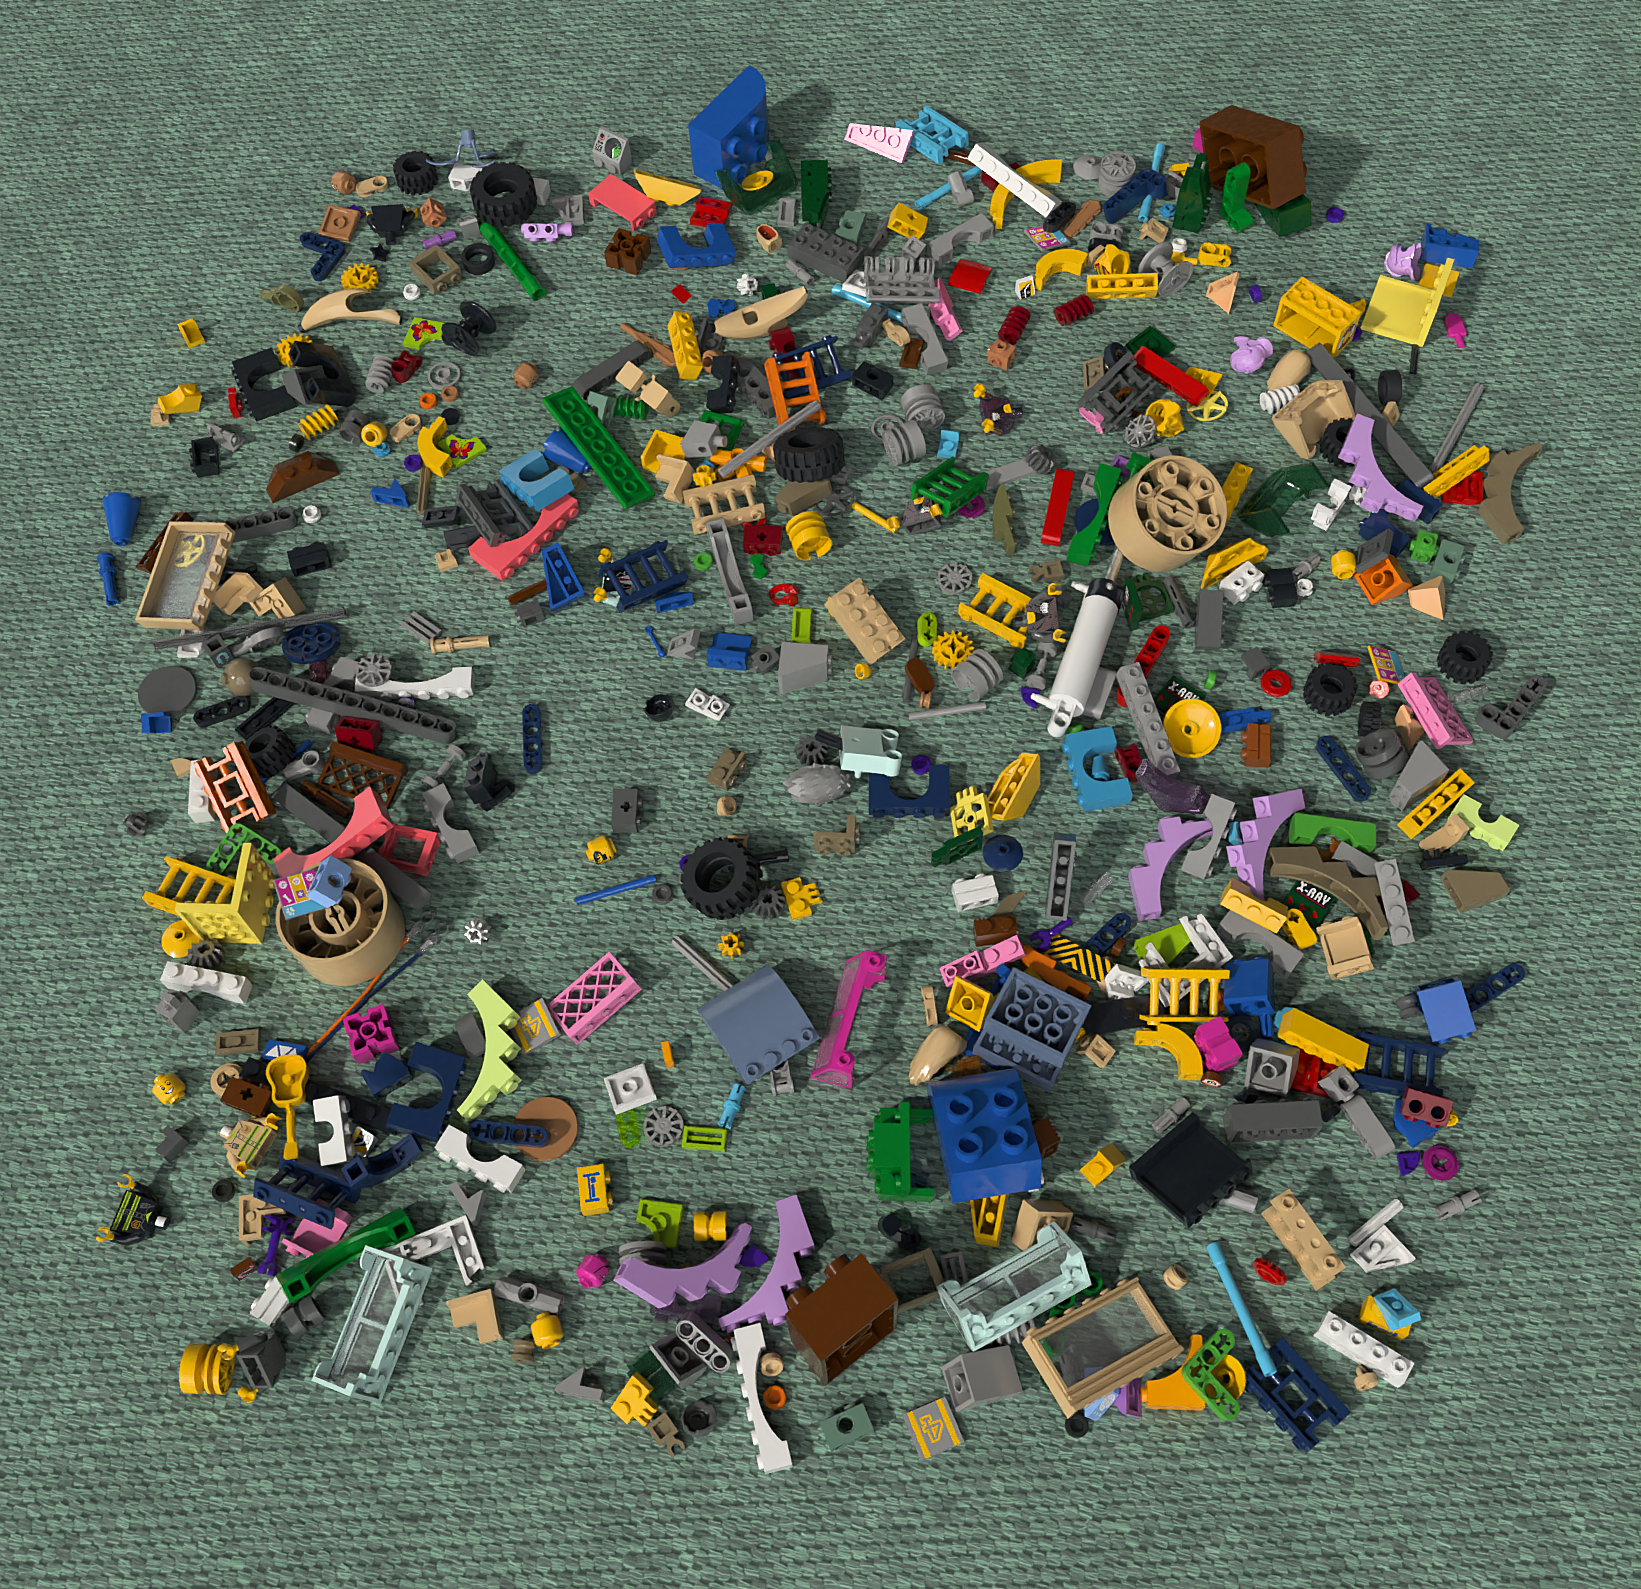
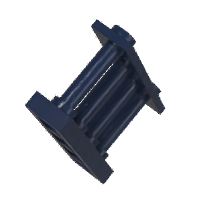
M828 335L823 337L820 342L785 354L779 352L772 355L776 363L784 364L785 360L791 358L794 359V362L802 361L800 355L810 352L819 376L816 381L818 390L849 380L852 377L850 369L844 371L833 347V344L838 340L837 336L832 337ZM823 347L827 348L835 370L834 375L829 377L827 374L825 375L816 351ZM804 368L797 369L800 378H806ZM781 371L780 374L783 382L790 381L788 372ZM805 385L797 388H787L783 396L786 399H791L809 394V387Z
M667 540L654 542L646 549L612 563L611 561L606 562L601 566L598 574L599 578L608 575L620 596L616 606L619 613L686 584L688 580L686 572L684 571L679 574L675 572L664 553L668 545ZM655 555L658 556L669 575L668 579L662 581V579L658 578L648 558ZM641 561L653 584L649 587L643 586L631 565ZM625 569L636 588L635 593H626L615 574L616 571Z
M1368 1031L1357 1032L1355 1038L1369 1044L1364 1068L1352 1075L1359 1084L1357 1089L1403 1097L1407 1085L1443 1096V1089L1436 1088L1434 1085L1436 1058H1441L1446 1048L1439 1047L1434 1043L1420 1044L1377 1036ZM1370 1046L1383 1048L1381 1076L1379 1077L1370 1076L1368 1073ZM1392 1050L1405 1052L1403 1080L1401 1081L1392 1080L1390 1077ZM1414 1054L1427 1056L1424 1085L1414 1084L1412 1081Z
M284 1152L280 1155L279 1171L268 1182L258 1177L254 1181V1198L328 1229L334 1227L335 1209L344 1200L355 1204L359 1200L361 1188L350 1187L344 1174L300 1156L297 1159L285 1160L283 1158ZM286 1176L297 1179L288 1190L277 1186ZM305 1184L316 1187L307 1198L296 1194ZM324 1192L336 1196L327 1206L316 1202Z

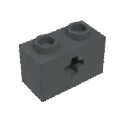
M614 789L611 819L613 832H637L638 826L642 825V815L639 814V808L643 807V796H639L638 789Z

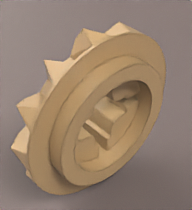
M232 1063L224 1064L217 1068L211 1077L212 1090L221 1097L228 1085L227 1083L223 1084L226 1082L224 1075L239 1079L242 1068Z

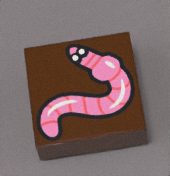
M248 1257L231 1268L230 1271L233 1277L240 1281L256 1271L259 1266L255 1260Z

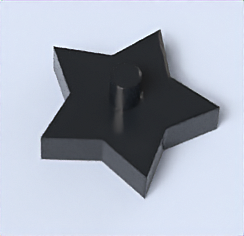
M381 244L378 247H371L369 249L374 255L373 260L386 262V256L390 252L383 249Z
M1244 1087L1240 1094L1233 1095L1237 1101H1243L1245 1104H1254L1259 1097L1249 1093L1246 1087Z

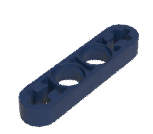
M529 704L522 711L523 762L528 773L536 774L542 769L541 713L537 705ZM531 710H534V713H533V720H534V721H530V716H529V714H530V711H531ZM531 727L537 728L535 734H528L527 730ZM531 744L538 745L535 751H528L527 749ZM531 757H534L536 763L534 768L530 766L532 763Z
M1320 737L1316 744L1317 752L1352 798L1358 802L1366 801L1371 793L1369 785L1331 737ZM1322 744H1329L1330 746L1329 748L1322 747ZM1332 758H1339L1342 764L1335 765L1332 762ZM1345 773H1350V774H1352L1353 777H1354V780H1352V781L1346 780V779L1344 778L1343 774H1345ZM1358 789H1359L1360 791L1364 790V791H1365L1364 795H1363L1362 793L1358 794V793H1357Z
M1125 913L1116 914L1082 947L1087 949L1089 946H1096L1099 949L1097 955L1102 956L1116 943L1119 937H1122L1130 929L1131 918ZM1118 920H1125V926L1121 925L1117 928L1116 932L1114 928L1117 926ZM1108 932L1112 934L1113 939L1105 941L1101 935ZM1070 967V969H1071L1074 973H1078V974L1081 973V972H1079V971H1077V970H1075V969H1073V968Z
M1512 963L1466 992L1467 1002L1471 999L1473 1001L1469 1006L1471 1014L1520 983L1525 976L1523 967ZM1512 971H1517L1519 973L1517 976H1513L1509 980H1507L1506 978ZM1492 981H1500L1503 984V989L1494 988ZM1476 991H1483L1487 999H1478Z
M478 1120L473 1122L469 1128L470 1137L479 1142L544 1148L551 1140L550 1132L540 1126ZM503 1127L505 1130L504 1136L497 1139L495 1132L498 1128ZM483 1128V1129L489 1131V1134H487V1133H479V1134H477V1133H476V1130H477V1129L479 1130V1129ZM523 1129L525 1132L524 1138L516 1141V1132ZM531 1134L536 1136L542 1134L544 1137L538 1141L535 1138H531Z

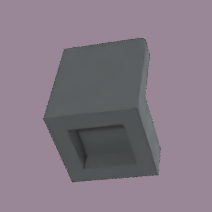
M1258 647L1241 655L1242 660L1249 668L1247 676L1251 681L1268 672L1270 663Z
M167 1125L162 1130L167 1137L156 1148V1151L166 1161L171 1163L189 1143Z

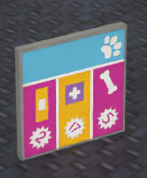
M1043 225L1024 230V233L1041 251L1071 243L1060 230L1055 233H1048L1043 230Z
M315 868L273 880L286 920L327 909L306 896L316 875Z

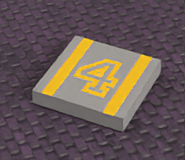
M543 998L517 1012L520 1019L511 1029L524 1056L562 1035Z
M942 1397L902 1415L921 1461L964 1443L946 1397Z

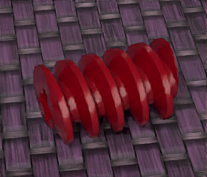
M1081 294L1073 298V300L1057 306L1054 310L1055 318L1061 326H1064V323L1069 326L1071 321L1075 323L1077 319L1081 320L1083 316L1087 317L1088 313L1093 314L1094 306L1087 295Z
M1012 307L998 331L999 339L1011 345H1016L1028 324V320L1031 318L1030 312L1024 307Z

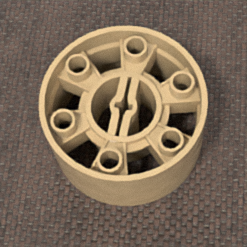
M1164 456L1147 464L1116 491L1109 507V528L1116 546L1132 563L1150 571H1171L1181 567L1218 540L1225 527L1227 505L1219 482L1207 468L1187 457ZM1152 479L1155 488L1152 490V486L1148 482H1143L1141 480ZM1189 533H1192L1197 538L1194 548L1193 540L1188 536Z
M337 858L352 867L349 874L351 879L341 892L343 897L340 902L327 909L286 920L279 901L276 910V927L283 944L314 978L330 985L351 986L374 978L393 962L404 941L405 918L398 902L371 867L353 859ZM321 862L311 865L303 871L315 868L317 873ZM356 888L354 894L345 891L347 889ZM383 901V911L374 914L372 909L379 907ZM346 911H357L354 922ZM329 923L337 934H326ZM317 941L318 944L305 955L302 954L300 943Z

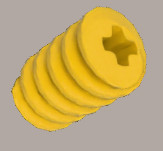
M328 404L324 406L325 410L322 408L318 409L319 414L315 411L312 412L313 418L307 415V421L302 418L300 419V424L297 423L301 432L309 441H311V434L317 437L316 431L323 434V427L330 430L328 424L335 427V420L339 422L336 414Z

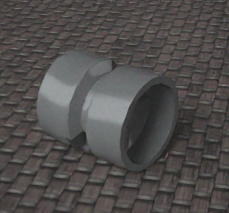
M350 410L345 418V422L342 423L338 431L340 437L347 442H351L354 437L352 443H360L362 429L370 423V419L361 411Z
M311 1295L300 1301L299 1307H291L282 1313L287 1327L297 1339L309 1332L310 1326L316 1327L326 1320L318 1303Z

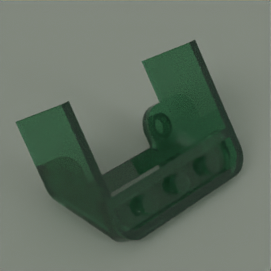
M780 139L766 142L772 159L766 162L765 171H771L774 178L767 186L758 191H742L740 186L733 181L728 169L715 171L726 197L745 215L755 214L791 193L798 186V180Z
M1314 462L1278 469L1257 489L1239 510L1237 516L1241 522L1266 537L1287 534L1290 530L1281 519L1295 501H1305L1311 496L1310 493L1313 490L1325 488L1329 484Z

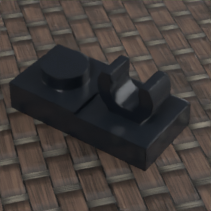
M458 505L425 509L422 525L425 528L441 527L444 525L451 526L453 524L460 526L461 517L459 514L461 509Z
M475 525L443 531L446 547L451 550L471 546L480 537H483Z
M1439 849L1433 850L1434 857H1431L1429 851L1425 850L1422 855L1426 861L1421 863L1420 867L1424 871L1463 866L1468 863L1467 854L1459 855V852L1446 854L1445 858L1439 859L1441 856Z

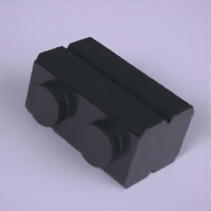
M313 542L309 546L295 547L287 551L290 568L295 577L332 568L324 542Z

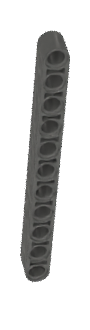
M1319 342L1309 349L1305 354L1309 356L1312 365L1325 380L1343 381L1355 415L1358 413L1375 420L1372 427V437L1409 481L1423 489V487L1435 480L1427 467L1325 347Z
M254 667L249 671L251 688L258 693L342 716L379 721L382 727L443 744H450L456 739V724L448 718L262 667Z
M283 782L271 795L275 801L329 843L334 842L346 829L286 782ZM369 846L351 858L371 867L379 875L386 887L419 912L433 896Z

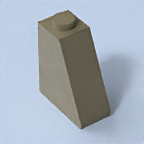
M826 478L809 483L789 481L775 496V500L780 512L794 516L830 496L833 491L830 480Z
M1446 870L1440 878L1460 914L1503 899L1510 891L1507 880L1502 877L1500 872Z

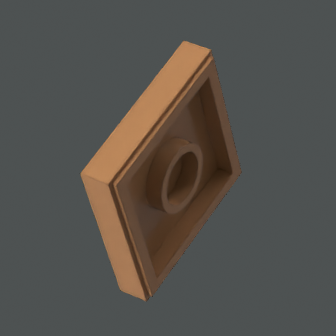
M328 205L318 234L327 238L351 242L361 216L360 211Z

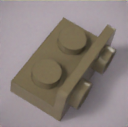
M1103 356L1083 362L1085 392L1110 370Z
M726 748L707 776L706 781L728 791L730 786L733 787L736 784L737 775L740 770L744 771L747 766L746 753L741 751L738 754Z

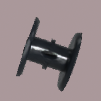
M464 300L460 303L459 307L464 319L460 321L459 325L453 322H446L442 325L441 330L446 340L456 350L470 356H475L478 354L479 346L474 337H477L479 332L492 334L496 332L497 326L495 320L485 308L473 301Z

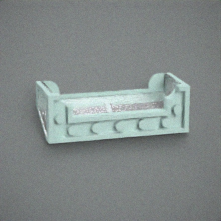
M1054 1221L1044 1226L1038 1232L1037 1244L962 1286L953 1279L937 1286L942 1304L972 1352L1092 1285L1082 1251Z
M365 1245L360 1258V1266L363 1270H366V1273L331 1360L326 1359L319 1363L311 1381L350 1397L381 1404L431 1275L432 1268Z

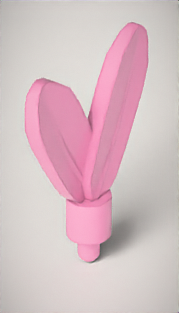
M1079 408L1080 414L1091 424L1095 425L1097 431L1103 434L1104 427H1101L1100 424L1103 422L1104 417L1097 410L1094 415L1090 410L1087 412L1086 408Z

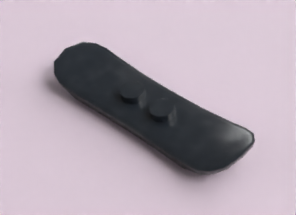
M1190 992L1179 1000L1178 1015H1190ZM1150 994L1131 998L1086 1002L1092 1006L1082 1028L1085 1032L1095 1035L1156 1026L1148 1025L1147 1021L1140 1019V1015H1150ZM1159 999L1158 1015H1170V1006L1165 1007ZM1160 1022V1023H1161V1024H1173V1023H1178V1022Z

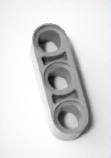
M1099 666L1082 715L1101 720L1102 712H1104L1108 696H1110L1113 683L1116 680V671Z
M1360 1095L1339 1105L1342 1108L1340 1113H1344L1347 1118L1345 1120L1351 1129L1357 1132L1360 1137L1358 1139L1364 1148L1370 1151L1373 1160H1378L1395 1150L1392 1139Z
M684 1313L676 1326L678 1337L714 1371L721 1373L728 1370L734 1357L732 1347L696 1313ZM683 1323H689L693 1329H687ZM700 1339H706L710 1345H704ZM717 1355H723L726 1361H721Z

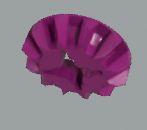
M978 495L969 502L973 506L972 510L967 507V504L957 510L959 516L963 515L966 519L968 517L974 519L976 516H981L985 509V502Z
M1433 1146L1423 1154L1421 1165H1423L1425 1173L1432 1177V1180L1437 1179L1443 1182L1451 1180L1457 1174L1459 1168L1458 1159L1450 1149L1444 1146ZM1435 1158L1439 1161L1447 1159L1443 1165L1444 1169L1441 1167L1434 1168L1436 1164Z

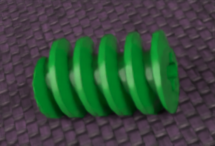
M620 394L613 416L617 417L620 415L621 418L627 416L628 419L634 417L636 420L640 417L644 421L648 414L649 405L644 403L643 400L637 402L635 400L636 396L633 397L632 401H630L629 395L623 400V395Z

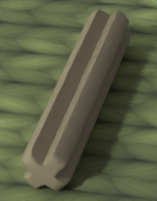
M428 467L420 469L416 511L419 515H424L425 509L428 506L431 471Z

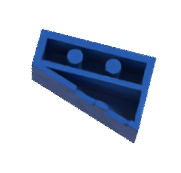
M1426 223L1421 238L1422 251L1420 261L1445 265L1447 258L1455 259L1453 262L1454 266L1473 268L1479 252V240L1459 233L1455 236L1447 233V229L1442 228L1438 230L1432 228V224Z
M559 542L542 550L552 613L585 597V592Z

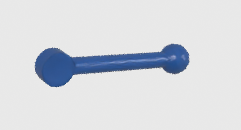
M647 626L645 632L650 635L655 644L658 656L664 657L666 653L660 648L655 639L652 627Z

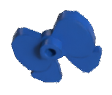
M712 298L708 302V314L714 318L718 316L719 311H723L724 315H727L735 310L734 301L731 299L718 301Z

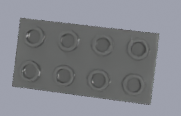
M806 222L788 243V258L844 283L864 262V248Z
M1302 1098L1296 1102L1280 1099L1276 1103H1267L1266 1100L1255 1101L1254 1104H1245L1243 1101H1237L1229 1105L1223 1116L1226 1143L1314 1139L1323 1127L1319 1100L1312 1101L1311 1098Z

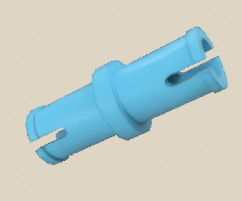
M733 1084L729 1098L723 1104L725 1108L718 1125L723 1127L727 1119L726 1129H731L735 1115L741 1108L740 1102L746 1088L741 1085L737 1093L740 1084Z

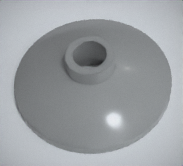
M1094 155L1081 156L1075 160L1073 170L1079 177L1084 179L1099 178L1102 159Z

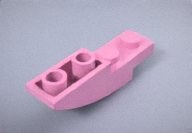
M938 278L934 281V284L939 289L940 302L928 305L935 324L940 326L945 339L950 342L963 330L952 309L954 305L941 278Z
M1015 935L981 952L976 950L939 969L946 987H952L956 975L971 981L996 973V968L1001 963L1006 967H1010L1009 963L1027 955L1019 936Z

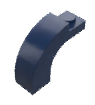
M410 1133L387 1151L372 1157L357 1156L341 1168L350 1187L367 1188L383 1183L411 1166L410 1163L424 1153V1150L415 1134Z

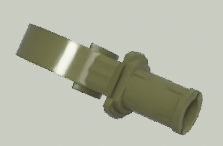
M280 284L278 287L271 288V290L264 288L260 292V297L263 300H271L273 304H278V306H283L294 312H298L304 305L301 295L285 284Z

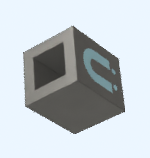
M219 634L201 643L217 668L234 659Z

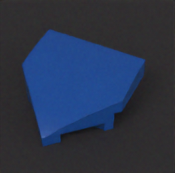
M1396 1098L1393 1114L1394 1129L1400 1131L1409 1140L1408 1144L1412 1148L1428 1138H1433L1439 1128L1428 1126L1426 1121L1418 1119L1417 1122L1405 1119L1404 1115L1399 1111L1402 1100ZM1409 1103L1410 1110H1416L1420 1106L1417 1103ZM1433 1107L1431 1115L1439 1116L1440 1109Z

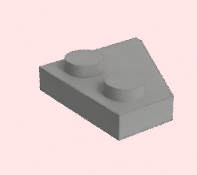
M582 195L550 197L552 206L564 222H573V225L584 224Z

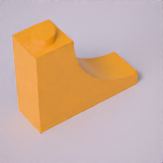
M1192 1335L1189 1338L1187 1357L1183 1365L1175 1373L1159 1380H1147L1145 1387H1141V1402H1145V1408L1202 1411L1205 1408V1402L1187 1384L1181 1373L1185 1363L1202 1346V1335ZM1199 1364L1197 1367L1192 1368L1190 1375L1192 1377L1196 1376V1371L1202 1366Z

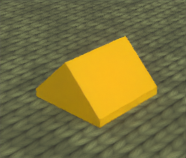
M956 975L945 1014L980 1032L983 1030L985 1019L995 1002V998L991 992Z

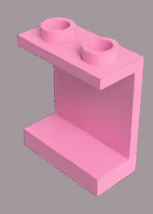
M321 1199L316 1201L325 1206L329 1204ZM336 1208L334 1227L332 1229L303 1218L291 1240H282V1243L287 1247L285 1251L296 1257L300 1253L307 1258L339 1241L353 1217L349 1213Z

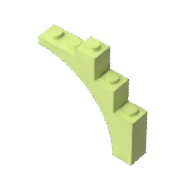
M483 979L467 994L479 1010L486 1036L485 1057L480 1075L471 1093L457 1109L468 1121L478 1117L482 1109L488 1103L494 1101L500 1091L507 1096L522 1081L507 1065L509 1061L517 1056L521 1048L506 1033L517 1024L520 1016Z

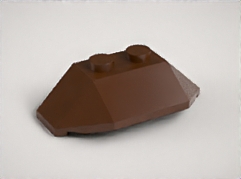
M306 451L274 465L266 491L272 503H275L338 476L340 473L333 460Z

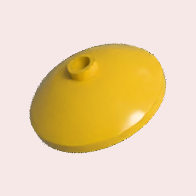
M1185 699L1175 703L1166 712L1162 723L1173 752L1185 758H1198L1208 754L1215 748L1221 735V722L1217 712L1208 703L1199 699ZM1186 726L1190 727L1189 733L1185 731Z

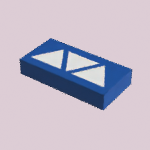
M269 1040L261 1059L264 1062H270L282 1055L295 1054L305 1060L309 1048L304 1045Z

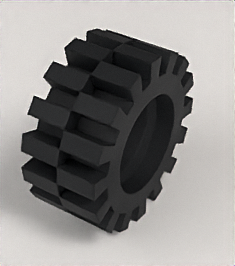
M1363 701L1358 716V736L1365 737L1380 728V717L1382 715L1380 703Z

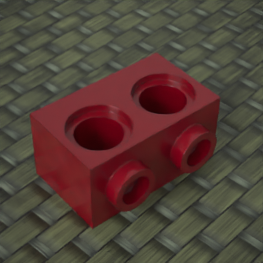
M1406 1085L1399 1111L1407 1120L1417 1122L1418 1119L1426 1121V1125L1434 1128H1439L1440 1125L1447 1127L1454 1101L1449 1097ZM1412 1100H1419L1420 1106L1416 1110H1410L1409 1103ZM1440 1106L1442 1107V1113L1436 1117L1432 1116V1108Z

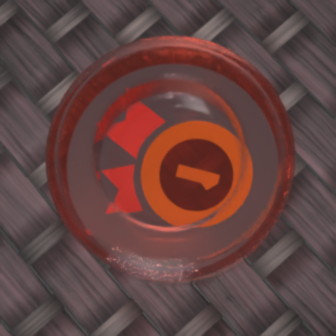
M1374 680L1369 685V693L1375 699L1385 698L1390 692V686L1386 681Z

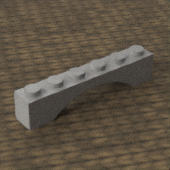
M724 518L706 522L707 536L734 623L739 625L753 621L751 603L738 571Z

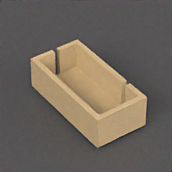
M859 577L833 595L824 605L871 666L902 643L905 637L875 597L867 594L870 590Z

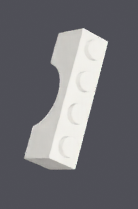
M167 961L160 979L168 989L181 990L187 993L191 990L203 991L224 1000L246 1004L253 986L244 976Z
M448 1125L435 1146L439 1153L438 1157L448 1163L450 1160H453L457 1163L456 1167L466 1173L469 1170L476 1173L475 1177L484 1183L487 1180L493 1182V1187L502 1193L506 1190L512 1193L525 1172L524 1166L506 1155L492 1162L475 1160L470 1153L471 1139L468 1135Z

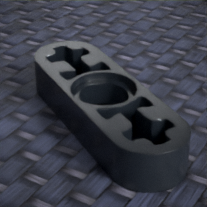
M1063 202L1044 219L1043 230L1048 233L1057 232L1074 217L1076 205L1071 202Z
M236 696L196 711L193 719L197 726L205 728L245 714L249 711L251 705L245 696ZM240 702L243 703L241 708L238 707ZM220 709H227L226 714L222 716L217 715ZM205 715V720L201 721V716Z

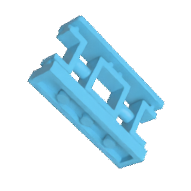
M927 105L923 107L924 112H918L919 118L912 123L908 120L902 121L901 119L895 122L897 129L915 130L910 146L938 165L944 162L943 156H948L949 148L954 145L960 148L969 146V135L966 130ZM933 131L937 132L934 136L929 135Z

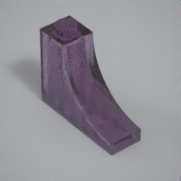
M1142 759L1135 777L1159 810L1163 812L1203 814L1209 802V796L1202 786L1176 780L1159 770L1149 759Z

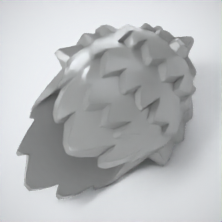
M813 763V765L803 766L800 770L789 773L790 777L783 781V785L788 787L787 791L794 795L792 797L794 800L815 804V806L838 800L851 787L848 781L850 775L832 764L830 766Z

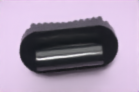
M507 780L499 781L495 784L493 799L479 803L480 807L488 812L515 792L514 785Z

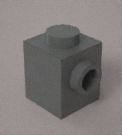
M770 643L751 656L754 660L751 664L757 672L761 670L763 674L779 665L780 661L779 655Z

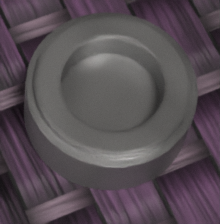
M661 884L653 889L652 897L655 903L665 905L672 900L673 892L668 885Z

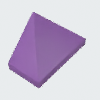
M1139 1377L1133 1379L1125 1387L1120 1388V1395L1113 1402L1122 1414L1141 1417V1378Z

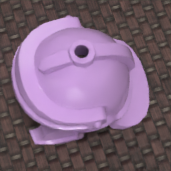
M1401 243L1393 245L1384 261L1387 271L1393 276L1401 277L1406 275L1410 276L1413 282L1417 281L1420 276V269L1417 267V263L1421 256V243H1418L1417 246L1414 243L1407 250Z
M1244 336L1235 337L1234 342L1240 348L1232 353L1230 362L1235 371L1245 374L1252 373L1263 365L1265 358L1272 356V344L1266 337H1259L1257 340H1249L1248 337Z

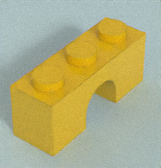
M1231 878L1221 894L1220 905L1276 934L1287 919L1288 906L1270 897L1267 901L1256 898L1251 893L1249 886L1234 878Z

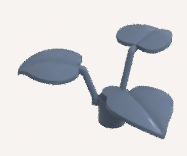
M461 130L462 140H459L456 158L442 162H433L426 159L428 163L436 166L455 164L459 161L461 148L464 145V148H473L475 155H469V157L476 158L478 165H472V167L483 168L491 166L492 163L499 164L496 160L488 164L480 161V158L497 156V153L492 148L486 153H478L475 145L474 130Z

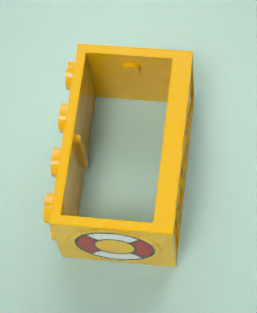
M1301 277L1281 297L1273 326L1310 349L1320 342L1335 359L1352 341L1361 311L1306 278Z

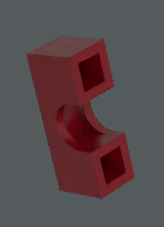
M790 327L770 332L768 346L770 351H774L773 355L779 352L785 354L795 350V339ZM794 359L785 360L784 363L794 362ZM797 369L787 370L790 380L800 378Z

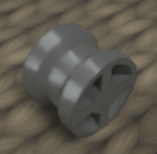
M1405 996L1395 1001L1396 1006L1400 1008L1399 1015L1401 1019L1414 1018L1421 1015V1009L1416 1004L1418 1002L1416 996Z

